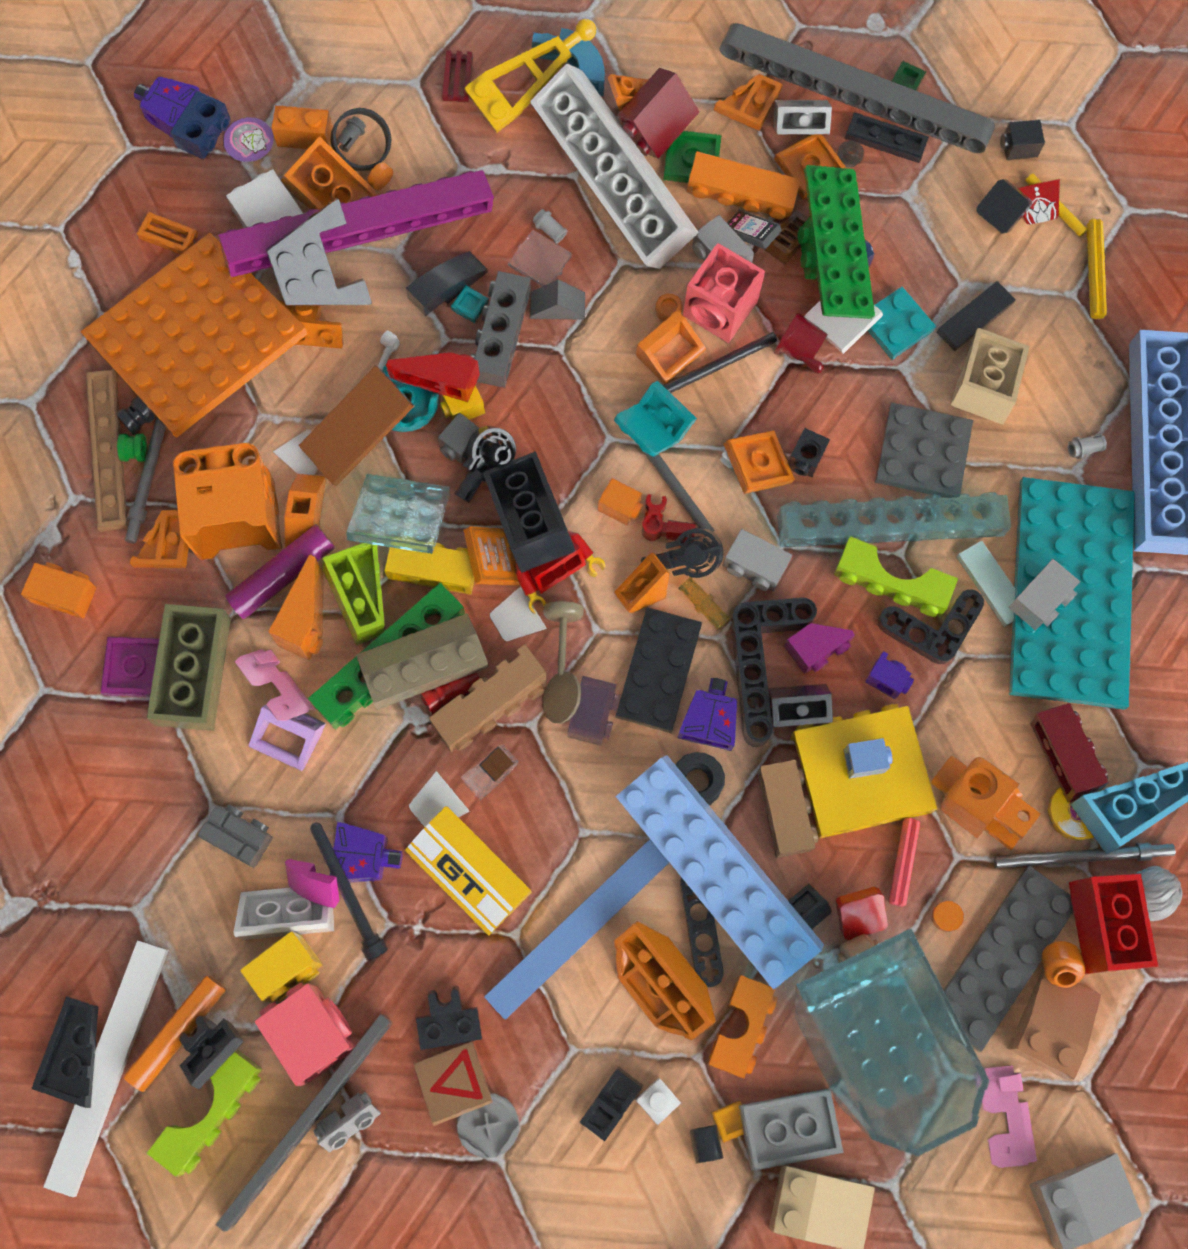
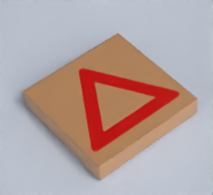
M472 1041L414 1064L434 1126L493 1103Z

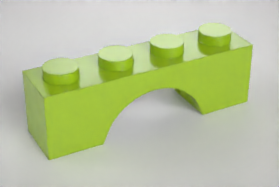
M851 536L845 544L834 575L839 577V580L849 585L858 584L865 587L871 594L878 596L886 595L893 598V601L899 605L917 607L923 614L931 617H941L947 610L958 578L930 568L924 575L915 579L905 580L890 575L880 564L876 546Z
M236 1049L213 1076L210 1077L214 1088V1099L211 1109L205 1118L191 1127L167 1126L146 1154L175 1177L184 1175L185 1172L190 1174L199 1164L201 1158L198 1155L205 1145L210 1147L221 1134L218 1128L225 1119H232L241 1107L238 1101L244 1093H251L261 1080L258 1074L262 1068Z

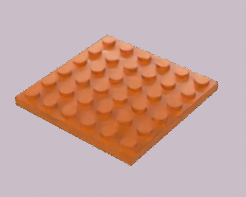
M210 232L80 331L84 338L175 438L309 334L306 328L251 273L230 277L220 242Z

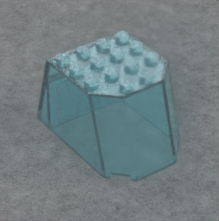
M911 928L795 985V1019L838 1106L870 1139L909 1154L920 1156L977 1127L979 1110L984 1092L987 1090L990 1080Z

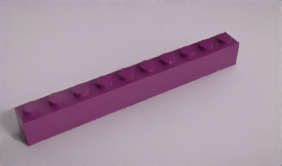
M483 170L467 171L462 175L450 178L442 177L434 182L418 183L410 188L390 190L385 194L373 197L365 196L357 201L340 203L347 224L320 232L319 235L325 253L492 212L494 196ZM312 209L304 214L284 216L276 221L260 222L251 227L239 230L231 229L223 234H219L221 250L230 277L272 267L266 249L320 210Z

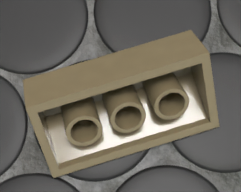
M468 614L356 655L377 710L488 668L487 658Z

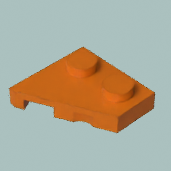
M758 74L750 79L746 85H741L733 90V94L723 101L721 99L715 103L714 111L760 131L782 90L783 84Z
M162 510L155 520L154 527L148 531L143 539L145 545L137 557L132 556L130 559V565L134 568H186L189 546L180 536L178 510Z

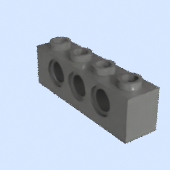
M498 271L496 281L491 280L488 292L491 300L489 305H484L482 312V321H485L482 330L478 329L475 345L478 346L476 354H471V357L478 360L480 376L477 382L506 387L531 293L529 277ZM503 302L511 303L508 307L500 306ZM502 326L505 328L503 331L500 332L493 330L495 327ZM489 351L499 352L496 356L486 355Z

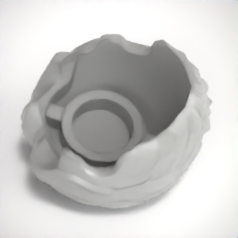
M1160 866L1147 867L1137 872L1136 874H1141L1150 921L1162 920L1174 913L1177 906L1181 903L1183 894L1181 883L1177 876Z

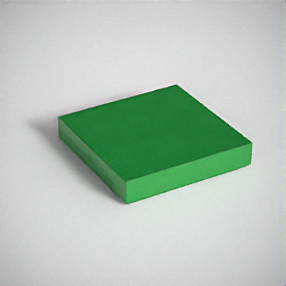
M683 131L667 149L663 180L688 183L696 152L719 157L722 135Z

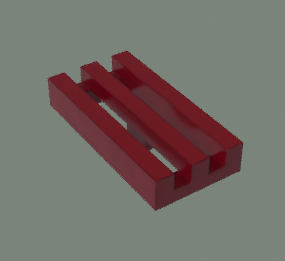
M446 50L443 101L469 102V95L465 89L463 95H459L462 62H466L464 88L471 83L472 51H467V54H462V51L452 54V50ZM452 61H456L453 95H450Z

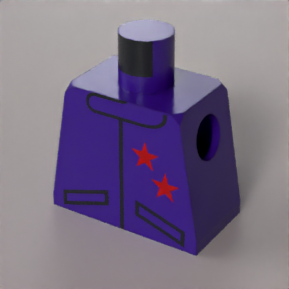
M158 77L150 88L142 84L137 85L134 91V98L141 101L140 108L145 119L172 138L171 130L197 91L200 92L199 87L165 77Z
M711 678L708 692L696 690L677 739L732 751L736 736L737 699L725 696L728 684L726 680Z
M337 822L333 850L349 883L382 880L384 867L401 868L403 851L386 849L388 838L383 834Z

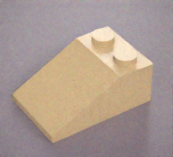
M977 328L956 384L951 406L1003 425L1016 403L1030 346Z
M781 1165L769 1229L773 1233L837 1248L864 1249L875 1187L788 1165Z

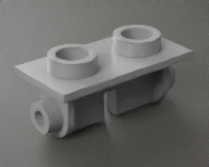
M366 1092L361 1095L357 1093L340 1106L346 1115L341 1119L338 1112L334 1111L317 1123V1128L313 1130L318 1138L317 1143L329 1153L332 1150L339 1149L356 1132L368 1128L381 1112L371 1104L372 1100Z

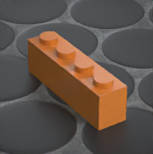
M697 151L686 192L699 199L710 198L717 200L722 205H736L743 207L748 212H762L769 214L774 219L781 220L788 219L791 216L801 179Z

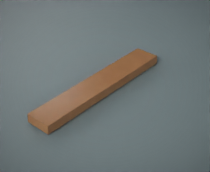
M113 369L86 372L97 529L100 532L128 528L124 466L123 462L119 460L117 441L119 434H121L120 419L115 414L119 411L116 372Z

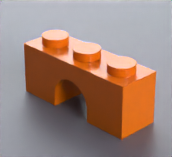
M737 976L727 1006L739 1010L744 1015L746 1021L745 1030L736 1039H730L720 1034L717 1035L706 1065L742 1079L745 1078L746 1073L752 1074L757 1057L753 1055L756 1043L762 1044L767 1031V1027L763 1026L767 1014L772 1015L778 997L773 996L775 989L773 990L772 987L745 976Z

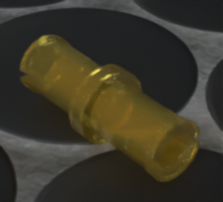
M689 577L678 588L694 604V610L697 613L701 612L717 631L731 619L713 601L715 597L712 594L708 595L696 583L693 577Z

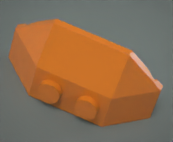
M637 921L614 940L618 979L656 1028L693 1040L716 1022L707 985L668 936Z

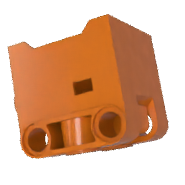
M240 443L184 451L175 457L173 467L180 536L199 560L215 558L220 550L261 545L267 550L282 549L279 505L275 491V482L269 469L264 466L258 449L253 444ZM249 456H254V457H255V459H251V458L248 459V464H247V465L242 464L243 460H244L246 457H249ZM191 464H195V465H196V466L190 467L189 469H187L186 473H184V470H185V468H186L188 465H191Z

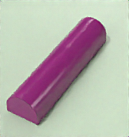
M315 524L227 593L225 597L241 618L246 619L298 577L309 555L314 556L318 562L336 547L319 526Z

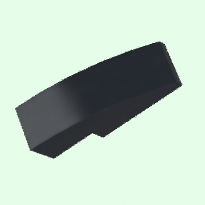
M470 251L436 266L406 287L407 297L427 316L443 302L448 305L460 294L465 285L470 287L484 276L488 269Z

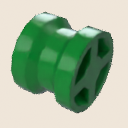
M119 434L117 451L121 462H128L130 459H136L138 462L145 461L148 451L145 434H136L132 437L128 434Z

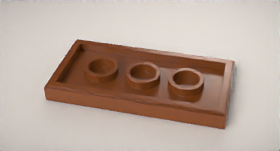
M375 365L298 446L331 484L337 486L404 418L414 405L387 375Z

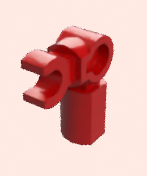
M651 494L647 495L645 502L647 512L642 522V535L646 540L656 541L660 537H665V540L676 541L683 532L696 528V523L673 520L663 522L664 515L662 513L667 505L666 496H662V502L659 505H654L651 502Z

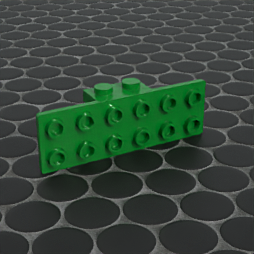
M807 165L804 168L810 217L799 228L797 236L798 242L801 243L802 255L800 263L801 267L804 268L805 279H818L823 316L872 319L875 316L856 171L848 168Z

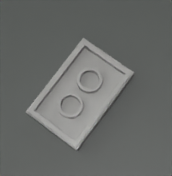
M830 1088L739 1105L751 1171L844 1153Z

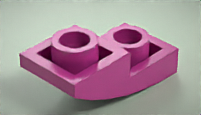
M292 859L285 861L288 885L294 892L316 904L330 908L336 907L340 901L336 876L316 873L315 864Z

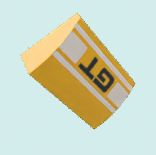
M447 806L427 824L405 849L409 856L488 936L532 893Z

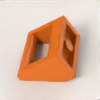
M677 310L637 344L636 357L663 384H666L705 352L706 348L686 318ZM680 334L692 348L664 371L654 357V354Z

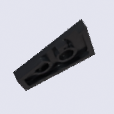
M66 996L31 1089L84 1108H91L99 1006Z

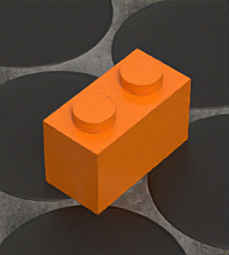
M275 105L272 132L277 147L308 149L319 136L331 146L330 137L333 125L329 110Z
M46 562L45 566L34 563L21 595L30 603L84 619L97 589L89 580L90 577L78 571H73L72 574L63 572L62 567L53 563Z

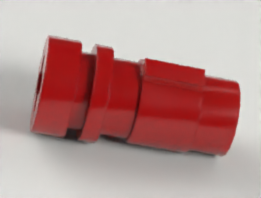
M476 672L419 695L432 716L458 695L463 694L465 697L469 695V688L480 678Z

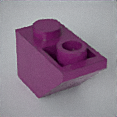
M810 623L787 639L784 648L804 674L811 669L817 672L829 663L828 657L834 653L840 656L851 648L850 642L855 634L852 630Z

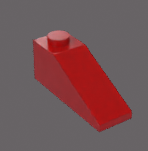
M450 352L390 359L386 363L390 379L467 403L480 376L478 360L467 354L458 355Z

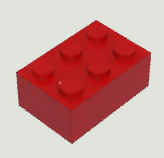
M1141 874L1097 876L1068 882L1085 974L1159 967Z

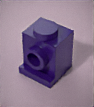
M883 651L875 662L865 683L896 699L901 692L906 695L914 679L910 677L912 673L908 672L902 663L896 660H887L888 653Z

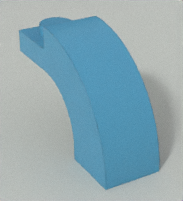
M561 28L559 38L563 41L575 31ZM533 33L532 48L557 36L549 33ZM581 40L569 49L571 57L565 64L582 70L599 95L604 97L605 68L602 57L590 41ZM555 49L538 58L554 61L560 54Z

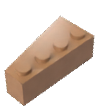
M526 644L517 650L520 655L513 661L505 659L498 664L490 679L487 677L480 678L472 684L468 690L470 693L468 696L458 695L429 718L432 726L451 752L455 749L458 751L465 749L473 742L472 737L480 732L482 734L489 732L497 725L496 721L504 715L507 717L512 716L521 709V703L528 698L531 701L535 700L545 692L544 687L547 686L546 671Z

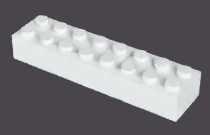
M566 64L530 103L644 264L660 269L699 232L633 140L623 130L620 122L584 72L572 65Z

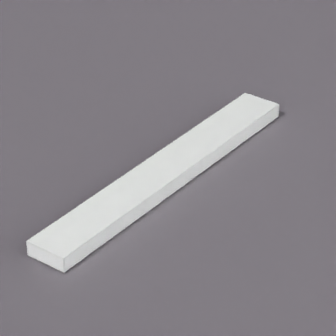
M137 941L95 1050L91 1108L74 1106L43 1188L70 1197L77 1196L169 950Z

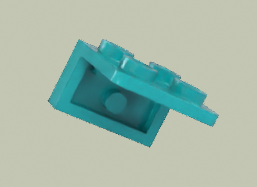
M659 381L651 384L638 404L618 413L614 418L621 431L629 435L643 452L653 457L681 442L697 420Z

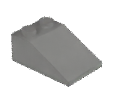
M1117 1153L1029 1184L1052 1246L1056 1249H1074L1088 1244L1142 1217Z

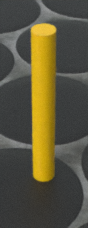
M1034 173L1030 174L1025 180L1029 185L1042 183ZM1059 200V217L1081 237L1088 229Z

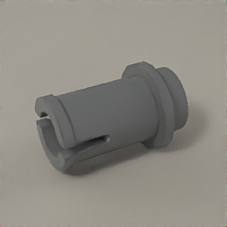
M355 116L352 119H347L346 127L336 138L337 146L341 144L338 148L344 152H349L357 138L365 134V123Z

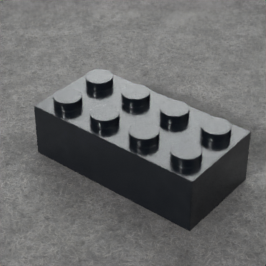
M536 451L483 472L511 551L521 573L576 551Z

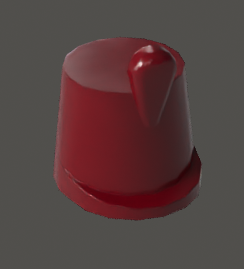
M797 313L775 349L774 354L777 356L781 353L804 362L814 373L819 374L823 371L824 365L820 361L815 360L814 357L828 334L800 313Z

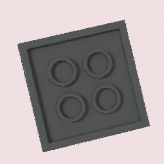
M891 402L875 483L958 500L962 488L973 420Z

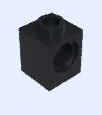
M804 428L788 462L792 471L800 476L813 477L830 439ZM801 452H810L814 458H804Z

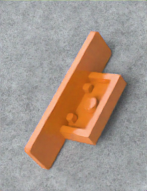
M278 300L309 333L295 345L339 349L343 347L342 323L319 321L321 315L320 305H285L283 301Z

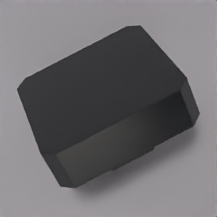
M1002 179L996 182L976 207V210L980 216L1002 234L1009 233L1032 206V200L1007 179Z

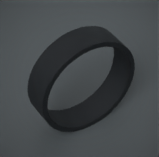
M354 108L343 113L335 122L330 137L332 149L355 171H368L377 164L382 163L389 154L392 142L391 132L386 121L376 112L366 108ZM354 114L366 115L380 125L385 135L386 147L379 161L371 165H358L350 162L342 155L336 142V130L339 122L345 117Z

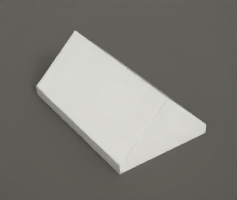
M291 888L241 892L234 927V936L236 938L248 940L286 936L291 931L298 934L334 931L333 908L309 901L298 895Z

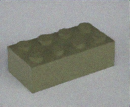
M165 604L147 719L155 726L214 731L231 621L230 616L224 609Z

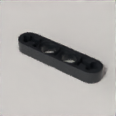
M681 877L680 889L694 970L707 987L712 988L717 986L724 976L715 919L708 909L707 917L703 921H696L691 917V907L695 904H704L699 898L688 902L687 896H693V891L689 886H686L685 881ZM701 934L709 935L713 941L712 948L707 952H702L696 947V938ZM715 954L716 960L710 959V965L713 970L717 969L718 975L713 977V982H708L707 977L701 976V972L706 970L705 960L699 963L697 956L707 957Z

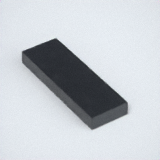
M856 112L853 113L845 135L847 140L917 163L921 161L929 136Z
M996 281L940 326L936 333L956 351L975 335L977 328L983 329L1012 306L1016 299Z

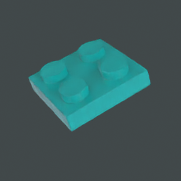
M902 286L875 304L882 311L883 316L867 331L889 358L893 360L934 332L936 325Z

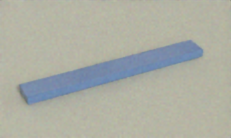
M649 839L484 996L504 1020L669 864V861L652 840Z

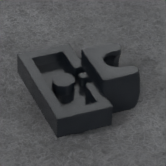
M459 986L452 988L451 1001L448 1003L441 1002L435 990L428 992L431 1015L416 1018L421 1050L482 1039L478 1007L462 1009Z
M198 1016L196 1018L198 1025L196 1034L188 1037L187 1034L182 1033L179 1037L185 1050L190 1053L179 1066L190 1085L197 1089H200L244 1042L233 1024L224 1018L216 1025L210 1019Z

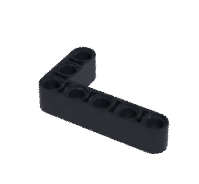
M808 598L744 602L737 605L733 611L730 624L744 740L752 747H761L766 744L773 731L762 633L799 631L812 623L817 614V608L815 603ZM795 610H805L809 618L800 619L796 615ZM774 611L779 614L780 620L776 622L771 621L766 613ZM742 613L747 614L751 617L752 622L743 624L738 620L737 616ZM749 641L753 643L755 650L746 652L742 649L741 643ZM753 669L758 673L759 678L757 680H749L745 677L744 671ZM751 697L758 698L761 701L762 707L759 709L751 708L747 703V699ZM755 725L762 727L765 731V736L756 738L752 735L750 728Z

